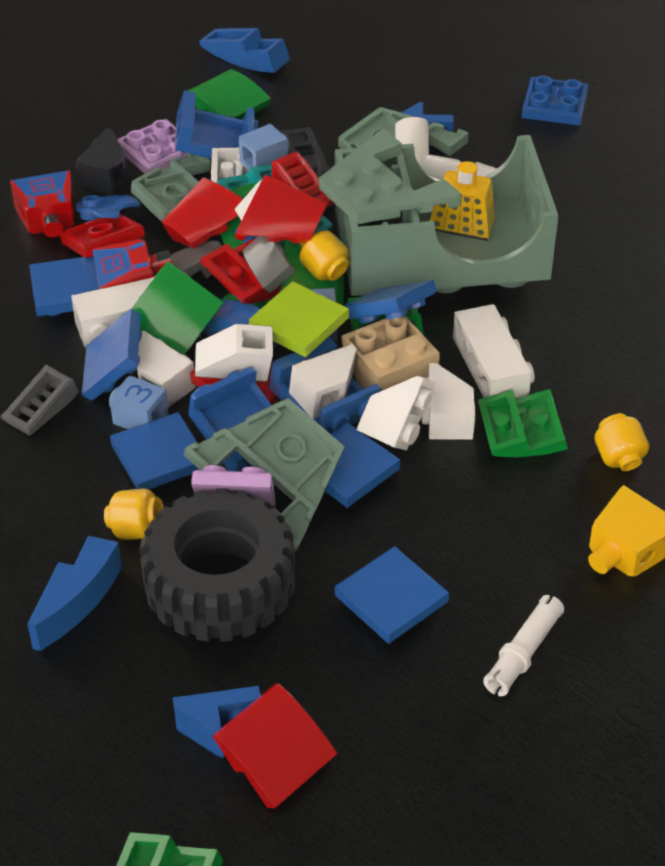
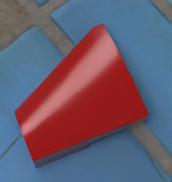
M264 175L234 238L245 241L246 236L267 237V242L289 240L293 243L305 244L314 235L327 203L270 176Z

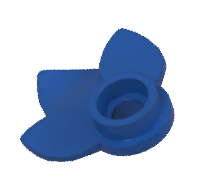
M90 195L83 197L82 201L76 204V210L80 212V218L83 220L119 218L121 209L140 207V202L129 195H109L104 197Z

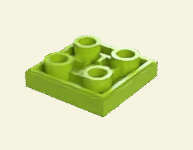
M292 281L249 319V325L272 327L274 342L307 357L349 318V308Z

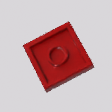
M120 214L119 218H96L59 233L62 244L85 258L93 256V248L145 237L143 226Z

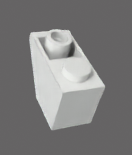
M235 324L196 343L195 376L225 378L235 370L242 371L253 366L257 371L255 381H267L273 357L272 327Z
M143 330L138 351L140 356V363L137 367L138 379L165 388L169 408L195 388V385L191 383L190 372L194 370V365L189 357L178 353L167 346L161 339H156Z
M353 344L292 365L289 393L312 419L320 416V411L323 407L346 397L353 374L357 349Z
M429 363L428 377H422L436 383L433 389L435 392L434 400L429 409L422 414V424H429V439L473 440L475 419L473 387L439 364Z
M416 376L372 395L356 430L392 447L407 450L408 446L412 445L418 437L420 431L418 423L423 412L429 409L434 400L435 392L433 389L436 383Z

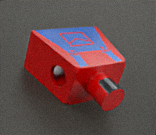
M70 170L10 180L15 209L29 233L44 232L48 237H57L64 228H70L74 225V194Z
M142 239L92 249L100 289L153 278L167 261L173 264L169 250L150 255L146 242Z

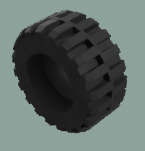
M216 489L214 493H206V490L194 492L193 497L186 498L183 496L173 502V507L169 508L166 506L156 515V521L152 520L144 532L145 537L141 541L140 555L147 602L151 610L157 613L158 619L168 627L174 624L175 632L188 637L191 633L196 635L197 640L210 642V638H220L221 642L232 641V636L241 634L245 638L255 634V628L261 626L264 629L274 622L275 614L278 616L282 614L288 606V599L293 596L295 588V549L291 528L285 523V518L277 509L273 508L270 510V504L259 497L254 500L249 493L239 490L237 494L229 493L228 489ZM216 554L234 555L249 562L236 571L220 575L203 574L188 568L197 560Z

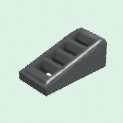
M45 365L4 412L1 418L6 423L31 436L69 404L79 391L73 379ZM52 388L55 389L53 393L49 392ZM42 396L45 397V398H47V400H46L45 402H42V401L39 400V399H40ZM34 405L39 409L35 412L29 409V407ZM23 413L29 416L30 420L26 423L19 419L18 416Z

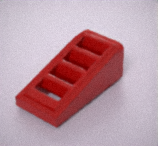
M298 152L291 153L272 162V178L310 196L316 195L314 198L327 203L326 208L334 205V202L319 189V178Z

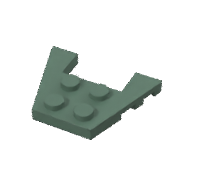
M379 107L338 137V146L340 149L358 148L383 129L395 137V123L401 119L414 116ZM433 122L428 125L429 144L449 156L468 143L469 133L464 130L458 129L457 133L444 130L443 124Z
M385 129L380 130L319 177V189L357 224L400 217V211L416 209L420 213L431 212L434 205L448 203L449 208L461 206L462 194L445 179L413 190L387 168L382 162L401 155L402 143Z
M189 153L183 159L177 156L170 160V166L163 170L157 167L133 180L131 183V193L162 221L199 183L193 175L210 171V160L206 157Z
M287 398L247 417L245 422L228 430L224 428L214 433L213 437L199 444L195 442L188 445L184 449V456L199 470H203L205 466L209 465L221 466L234 452H238L252 466L264 469L265 473H270L273 484L293 501L281 514L285 518V523L291 528L296 552L345 446Z

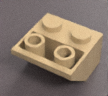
M405 315L395 319L385 318L341 336L344 347L353 344L357 348L353 373L356 381L364 389L377 384L382 388L381 391L416 376L428 377L429 363L439 364L440 353Z

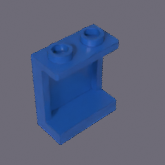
M184 90L176 117L175 150L212 159L213 148H239V136L258 129V120H254V108H247L243 120L195 109L196 93Z
M328 337L307 357L294 352L273 361L269 389L281 401L289 398L307 414L289 393L292 365L337 350V345ZM351 378L346 397L323 407L320 411V416L313 420L330 434L345 423L353 425L360 422L370 397L381 392L382 388L374 384L364 389L357 381Z
M253 366L242 371L235 370L214 384L200 386L191 394L188 415L206 440L213 437L214 433L224 428L228 430L245 422L247 417L272 406L256 385L257 371ZM234 452L223 463L228 471L242 472V469L245 467H254L238 452Z

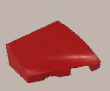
M203 177L161 222L172 240L194 249L205 243L211 236L221 234L229 229L226 223L238 217L235 208L243 199L227 188Z

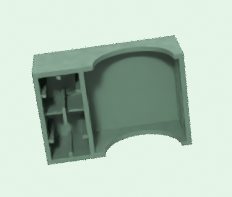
M517 136L515 147L509 158L497 170L485 176L492 180L495 223L489 241L435 231L434 221H429L432 211L420 213L416 209L400 211V217L357 224L335 204V216L340 240L349 249L348 260L350 265L346 271L351 296L366 295L379 288L433 279L437 289L436 292L440 293L456 292L466 286L498 284L507 288H516L526 284L528 281L551 280L558 213L531 136ZM402 144L401 155L382 162L413 190L440 180L428 174L419 165L415 157L414 144ZM357 148L335 149V165Z

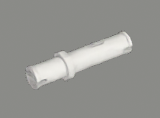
M550 595L543 596L511 643H506L501 648L499 660L484 677L483 681L485 687L491 693L495 694L498 688L502 686L498 691V696H505L518 675L528 670L531 665L532 655L564 612L563 604L556 597H553L550 603L547 604L550 600Z

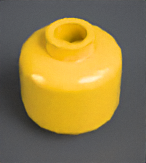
M328 230L314 233L310 241L300 245L302 248L299 255L300 263L320 281L337 280L346 272L350 265L348 247Z
M622 413L611 415L601 421L599 429L595 433L597 448L603 462L610 468L620 467L622 471L633 470L642 464V458L649 451V442L640 422L634 417H629Z
M148 489L122 490L115 493L110 500V504L105 507L104 521L118 539L125 541L144 539V532L152 520L156 521V515L164 509L161 499Z

